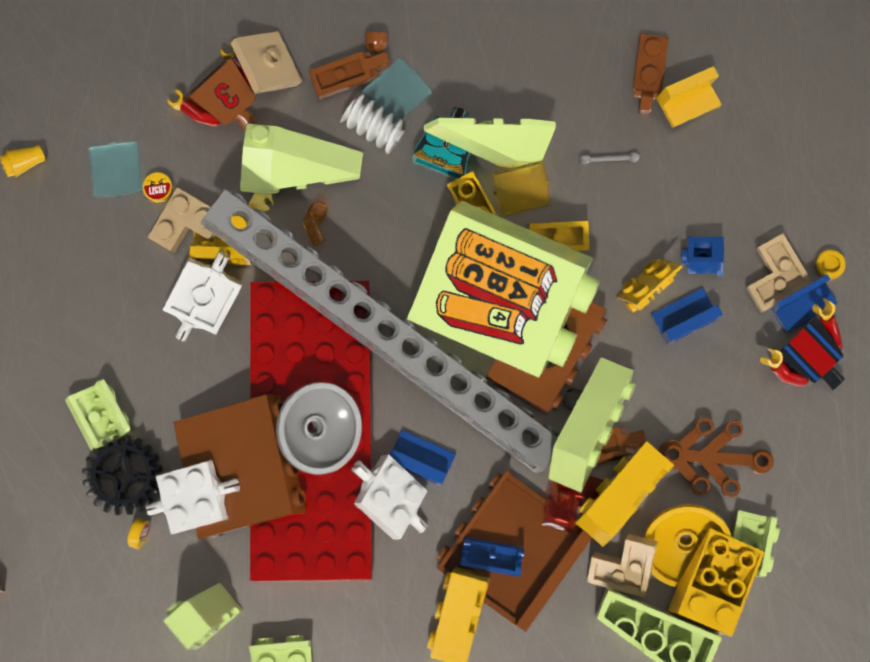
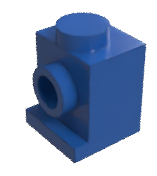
M688 237V248H682V265H688V274H718V277H724V237Z

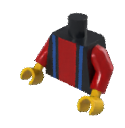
M823 298L825 302L823 310L816 304L812 307L814 313L820 316V320L815 317L780 351L769 347L767 350L771 352L770 360L764 357L760 358V362L770 366V369L781 382L799 387H811L821 378L833 391L845 380L834 367L844 357L842 353L843 343L839 326L834 316L835 305L826 298Z

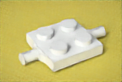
M219 251L212 265L204 264L188 257L162 309L176 316L182 322L175 334L178 340L181 338V341L185 342L192 328L204 329L215 335L217 334L242 287V281L227 275L223 271L227 261L230 259L229 254L225 253L224 255L223 251Z
M381 455L372 470H369L361 461H357L353 465L352 471L363 480L361 492L354 504L393 540L401 539L409 524L419 533L427 529L425 527H428V523L417 514V511L428 491L390 455Z
M213 460L156 476L161 500L147 503L146 509L156 507V509L146 512L149 516L164 512L171 535L228 519L224 505L225 494L238 492L240 485L229 488V486L239 483L237 479L221 483L216 475Z

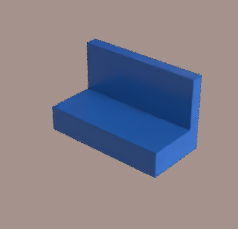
M828 274L779 301L771 308L786 334L818 316V314L814 313L812 307L816 304L823 310L825 307L823 298L831 301L834 305L838 304L826 284L830 280Z
M704 288L651 314L666 345L719 320L723 315L718 305H712Z
M404 430L401 431L394 449L389 454L407 472L441 487L456 456L455 453Z

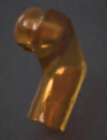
M322 201L311 204L302 221L313 246L326 241L320 226L328 212V207Z

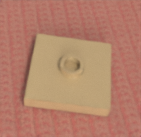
M278 31L237 37L230 42L255 94L295 87L302 82Z

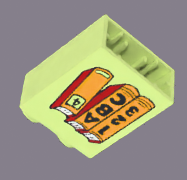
M462 201L451 209L407 320L539 378L549 362L564 367L577 337V334L564 329L565 323L572 308L585 314L587 313L601 280L587 275L593 257Z

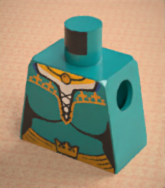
M453 107L449 118H467L469 112L459 107ZM435 116L433 120H435V119H437V118H442V117ZM425 132L413 151L412 162L458 179L466 174L470 152Z

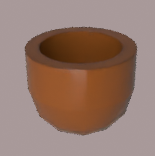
M365 32L366 48L372 53L383 52L387 47L388 33Z

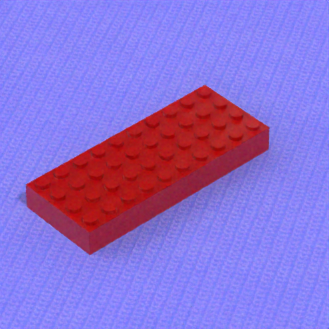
M308 281L310 283H318V281ZM349 281L350 283L357 282L367 290L366 295L370 297L369 281ZM250 282V399L266 394L280 395L281 400L285 402L294 391L304 385L311 383L333 384L346 391L355 401L361 416L362 432L354 455L338 470L327 474H310L299 470L300 487L306 497V513L293 514L250 526V581H372V520L354 504L361 492L363 480L352 471V467H354L353 465L357 461H361L371 470V350L279 282ZM330 288V297L334 301H342L343 295L341 291L337 288ZM354 306V315L358 319H366V310L361 306ZM310 422L307 426L309 432H311L313 429L312 422Z

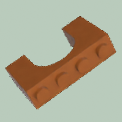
M594 302L591 303L586 314L574 308L571 309L564 329L577 334V337L564 367L556 365L545 369L538 378L496 359L486 375V380L547 415L550 408L556 411L564 397L559 392L564 383L570 386L579 371L574 366L579 358L586 359L593 346L588 341L593 333L599 335L607 322L603 315L607 309Z

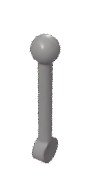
M631 152L629 155H585L579 157L580 164L626 160L636 163L640 159V155L637 152Z

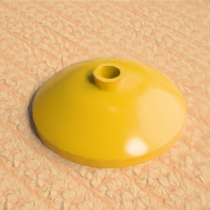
M684 504L664 510L649 523L643 538L658 541L651 573L661 582L677 587L709 528L732 537L728 525L717 513L699 505ZM690 535V538L682 540L681 536Z

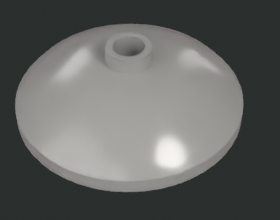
M311 383L294 391L281 407L276 424L277 441L284 457L295 468L310 474H327L344 466L357 450L362 432L360 412L353 398L342 388L329 383ZM310 422L313 423V429L311 432H309L307 429V426Z

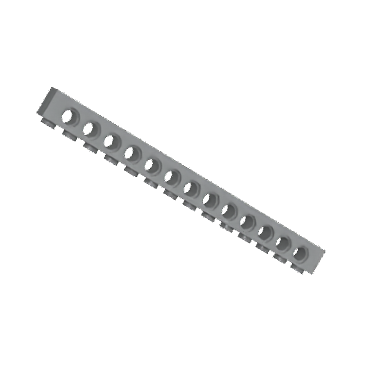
M226 189L222 192L203 217L201 225L535 473L544 471L552 459L553 446L558 439L556 430L546 424H543V426L533 419L535 416L532 412L520 406L518 408L510 402V396L502 390L492 389L486 384L487 380L478 372L468 371L462 366L463 362L457 356L451 353L447 355L438 348L439 344L433 338L427 335L421 336L414 330L415 326L410 321L402 317L399 319L393 315L391 308L381 300L374 301L366 295L367 290L357 282L350 283L342 277L343 272L333 264L326 265L318 259L319 254L306 245L302 247L295 242V237L291 232L282 227L278 229L271 224V219L264 212L258 209L254 211L245 204L246 200L235 191L230 193ZM233 216L242 217L246 222V227L242 229L236 228L232 224L231 218ZM264 234L268 236L270 246H260L256 241V235ZM282 252L292 254L295 261L294 264H284L280 254ZM305 271H315L319 278L318 283L308 282L305 278ZM330 288H337L341 291L343 295L342 301L337 302L330 297ZM354 306H361L366 310V319L361 320L354 315ZM379 324H385L390 328L391 334L389 338L382 337L379 334ZM404 341L410 342L414 346L413 356L403 352L402 343ZM428 359H432L437 363V374L428 371L426 367ZM452 377H456L461 381L462 389L460 392L452 389L450 385ZM475 395H481L485 399L486 406L484 409H479L475 405ZM500 412L505 413L509 417L508 427H504L499 423L498 415ZM524 430H528L533 436L531 445L526 444L522 439Z

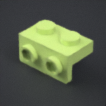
M104 379L98 380L92 387L68 396L65 400L91 452H93V448H103V440H107L109 444H112L113 436L117 435L121 440L130 431L128 416L118 407L115 392L110 385L106 384Z
M738 510L735 513L731 533L732 538L764 551L755 577H766L767 572H771L774 563V555L771 554L772 544L777 542L780 532V526L776 525L777 517H766Z

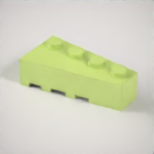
M602 357L600 358L553 446L548 479L582 493L592 469L599 460L603 445H606L610 439L614 422H618L623 413L624 406L622 404L624 400H630L636 385L632 383L634 370Z
M608 587L595 614L598 620L655 662H712L722 639L717 632Z

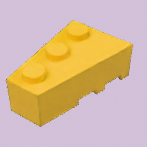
M646 441L629 459L624 456L613 468L616 475L612 479L606 477L597 487L596 491L600 493L597 498L593 500L590 497L578 510L582 513V516L577 520L576 524L603 547L628 521L641 502L656 488L655 485L672 469L674 464Z
M455 567L452 573L447 572L443 590L447 591L444 602H439L435 619L439 620L437 632L431 631L427 648L432 649L430 658L444 662H468L491 576L460 567Z

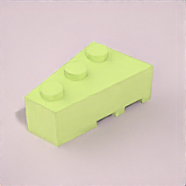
M218 583L185 602L177 601L166 611L168 617L163 621L186 649L197 650L243 609L221 583Z

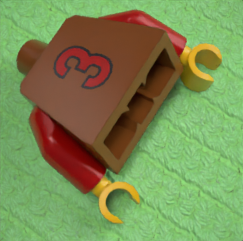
M221 48L220 53L224 61L187 95L184 96L180 90H174L180 97L178 102L172 103L168 99L167 102L173 109L180 110L195 122L216 127L220 124L227 126L235 120L246 131L247 123L254 124L257 121L247 109L256 100V97L234 50L232 53L226 54Z

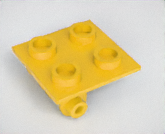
M661 258L653 259L643 267V272L638 277L632 278L621 287L622 291L616 297L628 302L626 307L630 312H640L650 303L648 298L651 300L655 298L654 292L660 294L661 290H664L674 281L673 277L676 276V273L682 266Z

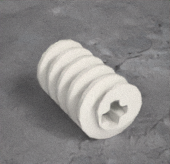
M361 94L348 106L340 123L347 120L346 126L348 129H353L357 126L356 133L359 136L367 132L366 140L368 142L376 139V147L381 148L386 145L385 152L390 154L404 135L405 130L401 129L403 120L400 119L393 124L394 114L392 112L384 118L382 116L384 107L381 106L376 111H373L374 101L371 100L364 105L365 95Z

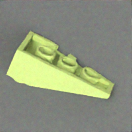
M437 118L424 125L425 132L500 167L513 168V172L516 173L528 172L530 167L542 163L556 128V122L536 119H520L519 123L503 124V119H493L476 124V119Z
M247 123L243 144L240 191L273 194L279 193V189L296 186V189L306 188L307 184L323 182L327 185L357 180L361 176L363 152L281 127Z

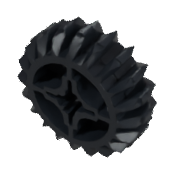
M117 435L113 436V446L107 440H103L102 445L105 450L101 451L98 448H93L92 451L98 455L97 458L94 460L91 457H86L85 461L93 465L92 469H82V473L91 475L90 479L82 481L83 485H93V488L88 490L86 495L88 497L98 495L93 502L97 507L105 501L103 511L109 513L112 507L115 506V515L121 516L123 507H125L127 515L130 516L133 515V505H136L137 509L142 512L144 511V505L141 502L143 499L148 503L154 502L153 498L148 496L150 491L160 494L159 489L153 486L154 482H157L155 472L163 470L162 465H153L160 457L158 454H152L148 457L153 447L148 444L141 449L143 440L137 438L134 444L131 445L132 438L130 435H125L123 444H121V440ZM121 452V456H119L118 462L114 467L102 469L103 464L109 457ZM131 452L141 457L146 466V473H140L132 469ZM125 468L126 472L137 477H129L128 480L125 479V482L121 483L120 479L111 474H117L118 471L122 472L121 469ZM100 478L110 479L114 482L115 499L110 498L104 492ZM145 482L142 489L135 496L125 499V494L128 493V489L132 484Z

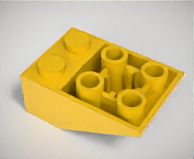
M709 528L680 579L667 612L718 634L732 637L763 558L764 551Z

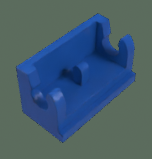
M465 537L459 567L520 577L524 547Z

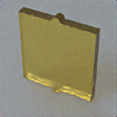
M542 160L493 173L496 189L494 196L498 199L501 217L551 204L548 192L550 182L546 178Z

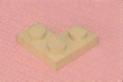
M177 187L147 238L173 253L178 249L189 228L213 242L216 235L200 224L211 207Z
M784 233L756 249L771 274L749 285L746 289L760 313H763L779 301L813 283Z
M628 534L625 540L622 559L594 551L591 557L587 583L645 598L648 592L658 541Z

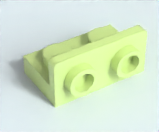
M304 635L285 637L286 643L274 644L273 638L255 639L256 645L249 646L251 662H312L311 641H304Z

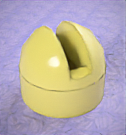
M254 193L248 206L254 210L258 209L266 212L270 208L265 203L273 205V197L271 194Z

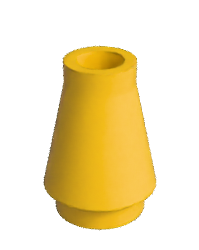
M40 145L5 150V154L0 155V161L7 178L11 176L16 178L37 164L44 162L45 157Z

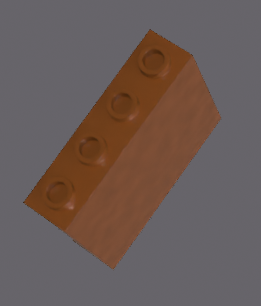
M266 394L173 422L183 468L213 460L216 475L221 483L237 479L239 483L231 485L229 488L240 485L238 492L225 494L224 505L228 519L197 527L198 539L215 538L230 531L293 514L306 513V497L300 487L299 469L287 461L277 441L276 424L279 412L284 404L280 395Z
M506 470L504 475H501L499 472L496 474L488 486L492 489L486 500L482 497L478 499L471 509V512L475 514L469 524L464 521L461 523L453 535L457 538L456 542L451 548L445 546L436 558V561L440 563L437 567L440 572L447 575V572L452 573L455 567L460 566L465 537L524 547L520 577L464 567L460 568L491 576L484 603L523 632H526L592 537L576 524L577 521L512 476L510 471Z

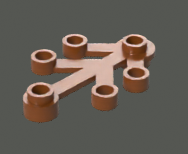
M708 418L699 419L695 424V428L680 441L668 440L659 447L658 451L674 464L671 470L677 469L691 484L692 491L699 496L708 493L711 485L707 478L699 477L688 462L700 463L721 487L722 494L727 498H733L739 494L740 484L736 480L729 479L717 464L747 466L756 474H764L771 470L774 463L771 453L763 449L757 450L752 454L718 452L731 439H736L742 435L743 425L737 420L729 421L725 425L724 430L701 451L688 449L701 436L705 437L712 433L714 424ZM701 422H706L709 425L708 432L705 433L699 429ZM731 424L738 426L739 432L737 435L729 432ZM670 449H675L678 452L676 460L668 457ZM758 456H764L766 458V466L762 467L758 465ZM698 481H703L706 484L704 492L696 489ZM728 483L735 485L736 491L734 494L727 493L725 487Z

